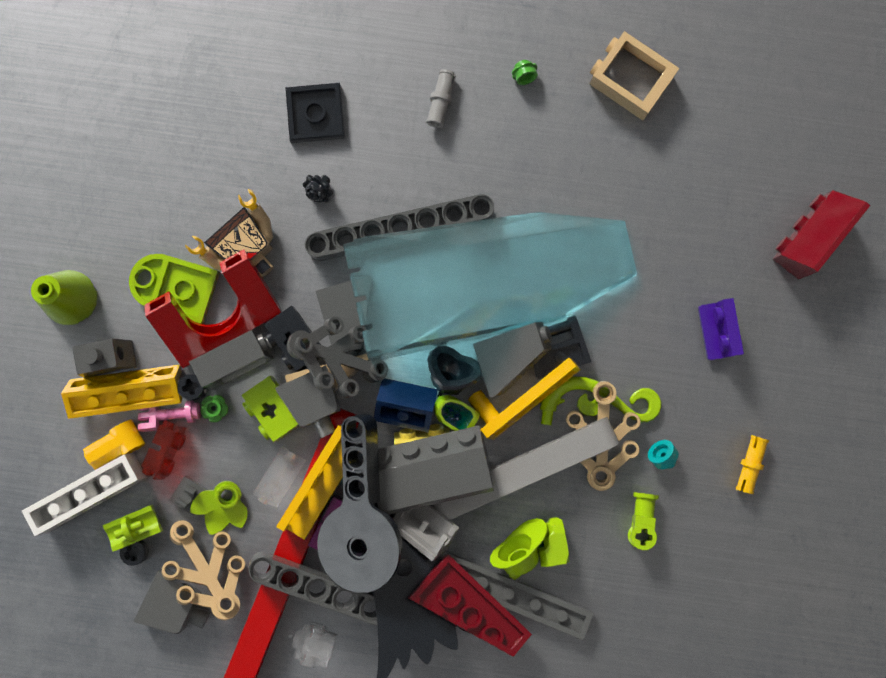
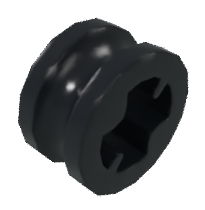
M140 540L133 543V548L139 547L140 552L137 554V560H135V556L130 557L128 554L132 550L130 545L121 548L119 554L123 563L134 566L146 560L149 549L145 541Z

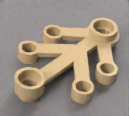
M600 381L593 388V396L598 402L597 420L605 417L609 419L610 403L616 398V389L608 381ZM607 387L609 394L606 397H601L599 395L600 388ZM572 410L566 415V422L571 428H576L577 430L587 425L583 420L582 414L577 410ZM626 413L622 418V423L614 429L618 441L628 432L640 426L641 421L636 413ZM571 415H578L580 421L577 424L570 423ZM630 416L636 417V423L633 426H629L626 423L627 418ZM626 440L621 446L622 451L609 462V450L597 454L596 462L592 458L580 462L588 470L587 480L592 488L604 491L613 486L616 479L615 472L626 461L639 454V446L635 441ZM629 444L635 445V451L631 454L625 451L626 446ZM603 471L606 473V478L604 480H597L596 474Z
M187 521L174 523L170 530V539L174 544L184 547L197 571L179 567L175 561H168L162 567V576L166 580L178 579L207 586L212 594L210 596L194 593L190 586H182L176 594L177 602L181 605L194 604L211 608L212 614L220 620L232 619L240 609V600L235 594L239 574L245 567V561L241 556H233L229 559L227 563L229 574L223 590L217 578L225 549L228 548L231 541L229 534L226 532L215 534L213 538L214 549L208 565L192 538L194 533L192 525ZM184 527L188 533L180 536L177 534V529ZM218 537H224L227 543L225 545H219L216 542V539ZM239 561L241 568L238 570L233 569L231 562ZM168 566H173L176 569V573L168 575L165 569ZM182 591H188L191 597L188 600H182L179 594ZM228 600L231 603V607L224 610L221 608L220 602Z

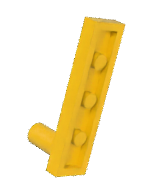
M571 358L566 359L500 414L482 390L475 392L469 397L468 401L480 413V417L486 423L481 428V431L486 438L495 440L581 369Z

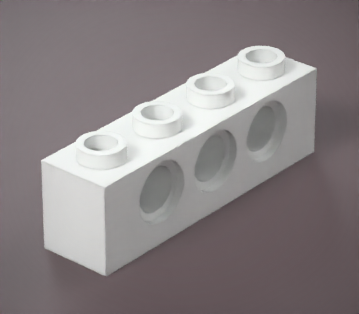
M134 453L124 454L22 510V513L34 536L42 535L143 481L147 476Z

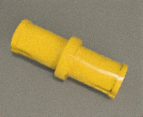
M751 435L746 457L740 463L743 467L735 489L754 494L760 470L763 471L764 468L762 461L769 440Z

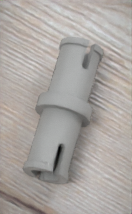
M441 69L439 71L435 92L431 93L430 100L432 104L426 123L435 128L443 127L447 107L451 105L453 99L451 92L456 74L450 70Z

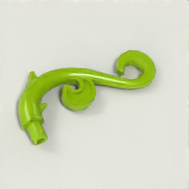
M571 377L541 402V424L552 426L553 412H556L559 404L565 402V399H561L563 395L573 390H587L593 393V388L598 381L587 377ZM607 387L600 388L599 395L606 397L609 394V389ZM641 388L635 391L629 399L630 404H634L638 399H644L648 403L646 413H636L640 421L649 422L654 420L661 410L659 395L650 388ZM585 393L578 398L577 408L580 413L585 416L598 414V402L595 398L593 401H589ZM616 395L615 400L611 403L624 415L628 412H634ZM630 416V417H629V418H631L632 420H635V421H636V417H634V416Z

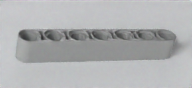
M608 417L602 418L490 468L494 491L432 506L449 520L454 519L609 450L619 444L618 438Z

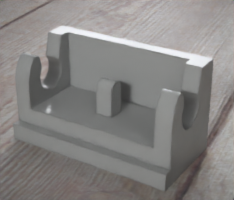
M431 505L396 513L393 518L401 536L431 561H434L447 551L459 530L458 526Z

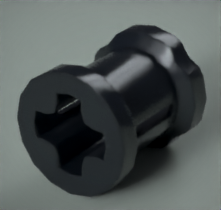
M193 374L183 376L178 383V392L184 399L201 400L209 391L208 388L201 387L196 375ZM193 383H198L199 387L195 389V392H189V387Z

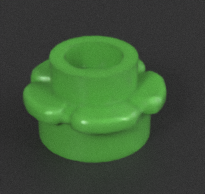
M529 60L519 61L512 70V78L519 85H527L533 82L538 76L536 71L538 68L537 64Z
M207 396L203 399V406L200 412L204 419H209L210 422H219L227 415L228 405L222 396ZM212 406H216V411H212Z

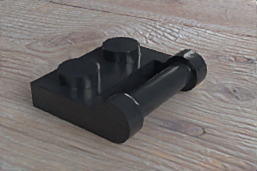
M575 315L567 317L566 321L548 326L552 337L570 331L573 339L551 345V350L533 366L537 380L546 377L568 358H571L578 366L592 362Z

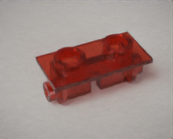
M164 420L163 424H159L152 443L161 446V449L158 451L149 448L142 463L143 474L153 476L155 473L154 480H163L171 474L175 465L173 458L176 451L183 447L186 440V435L184 434L186 427L176 426L173 429L175 423Z

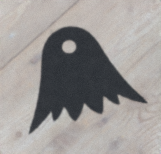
M405 539L402 540L401 559L410 561L412 565L411 573L403 577L396 572L390 581L373 591L378 627L377 678H388L397 658L402 669H405L410 659L411 649L428 665L433 655L434 639L449 649H458L456 625L408 599L412 592L440 562V559L436 558L434 561H431Z

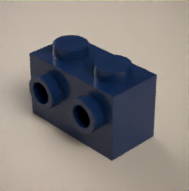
M384 378L376 399L374 419L376 422L429 433L438 390Z

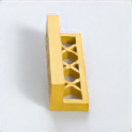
M179 364L70 379L61 392L67 417L71 419L180 404L183 399L178 392L179 378L182 373L181 366Z
M342 425L337 426L276 527L283 532L288 529L305 540L343 478Z

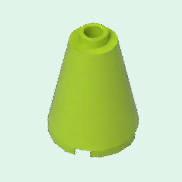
M64 270L40 276L31 286V295L36 303L51 320L62 325L78 324L91 316L97 305L96 288H94L86 275L78 271Z

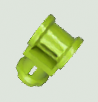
M633 492V497L636 498L635 512L632 515L631 527L628 530V540L637 549L649 550L657 541L654 512L655 502L659 500V495ZM643 529L644 533L648 534V540L644 539L642 544H640V540L636 539L635 536L636 533H641Z

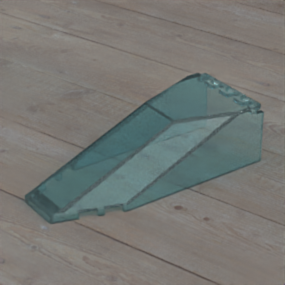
M534 212L373 235L354 239V242L343 244L348 269L360 267L359 272L349 275L354 297L366 296L367 299L356 302L360 326L371 324L373 326V329L362 331L365 349L370 360H384L434 349L437 346H447L502 334L534 322L547 324L560 321L637 275L625 221Z

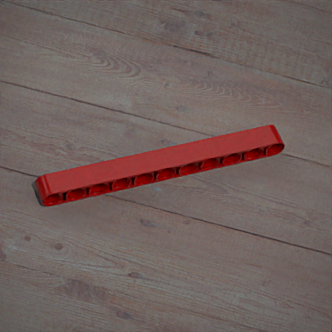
M340 408V412L329 417L336 430L337 426L342 425L346 418L357 414ZM333 433L320 439L304 480ZM324 509L305 540L288 529L282 532L274 555L302 565L310 547L308 545L318 527ZM287 571L282 575L281 579L285 583H293L298 575L294 571ZM261 584L224 678H257L289 599V594Z

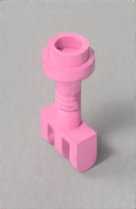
M190 400L185 402V407L159 410L158 406L138 409L140 411L149 410V412L138 414L139 421H149V423L138 424V431H159V421L167 419L186 418L188 423H195L196 419H201L200 404Z

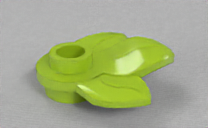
M232 481L220 482L215 486L214 490L200 492L190 507V513L205 514V525L210 535L222 531L229 523L242 528L247 519V508L241 501V490ZM230 490L232 492L231 498L224 499L221 496L222 492Z

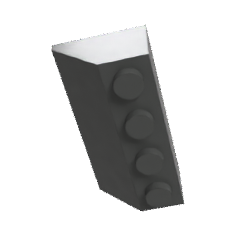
M480 426L378 449L380 501L377 502L379 509L388 515L494 491L487 449Z

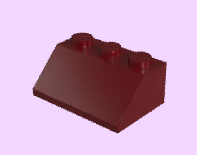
M834 190L824 196L819 194L809 205L812 209L807 216L802 215L792 228L795 232L791 237L788 238L786 236L777 245L775 250L778 253L773 260L798 280L817 273L871 205L863 200Z

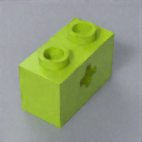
M268 376L241 395L245 400L242 405L251 417L256 416L261 424L258 426V429L266 440L271 438L273 442H278L298 428L299 425L275 389L280 386L273 376ZM268 404L271 406L276 405L277 409L274 410L275 417L273 415H266V412L269 410Z

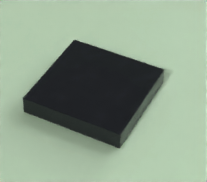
M340 83L285 87L290 143L345 139Z

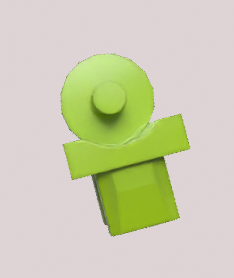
M153 505L102 525L109 537L113 552L163 531Z

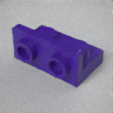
M734 298L698 306L707 359L715 360L743 355Z

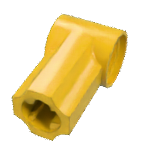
M132 419L109 430L110 434L83 449L85 459L94 470L145 445Z

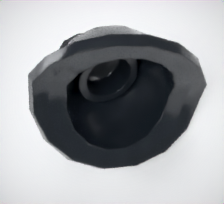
M446 345L437 346L429 352L427 358L428 368L431 373L430 378L433 386L439 390L438 397L444 394L459 395L465 388L476 384L481 379L482 371L479 362L472 357L461 355L454 348Z

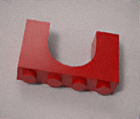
M245 249L220 262L222 274L238 297L234 312L226 320L212 325L200 324L191 320L184 313L170 291L144 305L145 317L182 368L189 366V361L253 330L263 323L266 324L281 313L276 298Z

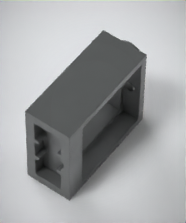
M250 330L189 361L202 388L216 389L273 360L271 352L275 350L266 336L264 337L263 334Z

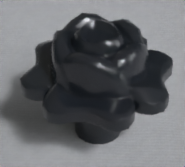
M307 175L306 181L302 184L305 188L306 196L314 202L323 201L328 203L333 195V191L329 189L330 179L326 175L321 177L319 175L314 177Z

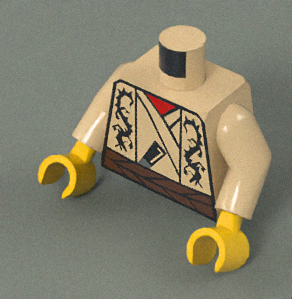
M248 189L252 198L250 201L245 202L238 195L243 208L205 242L197 236H192L198 241L197 248L191 249L186 244L185 248L192 254H199V258L212 268L220 271V262L245 249L260 275L264 277L274 268L265 257L273 249L270 245L273 239L271 221L262 206L256 203L257 198L254 192Z

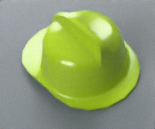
M538 518L530 519L520 524L504 542L493 550L490 556L492 566L504 569L509 577L514 580L532 571L539 561L538 547L546 537L548 531L547 524L543 519Z

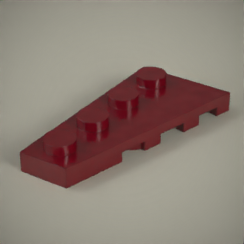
M446 554L408 597L413 602L512 657L516 655L532 635L449 554Z

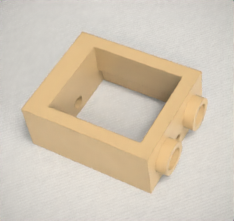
M624 31L619 39L614 37L605 50L609 54L604 61L598 59L591 69L590 74L593 77L590 85L644 121L680 68ZM622 48L662 74L644 101L604 75Z

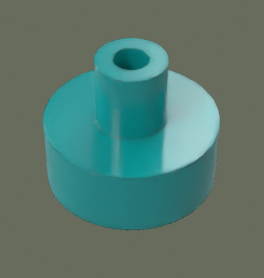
M660 440L654 443L648 451V459L660 470L673 468L679 456L678 450L669 440Z

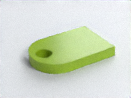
M150 254L141 258L133 266L129 276V288L135 300L143 306L170 291L184 313L191 320L204 324L220 271L164 254ZM146 270L150 271L152 275L150 283L141 285L138 281L139 274Z

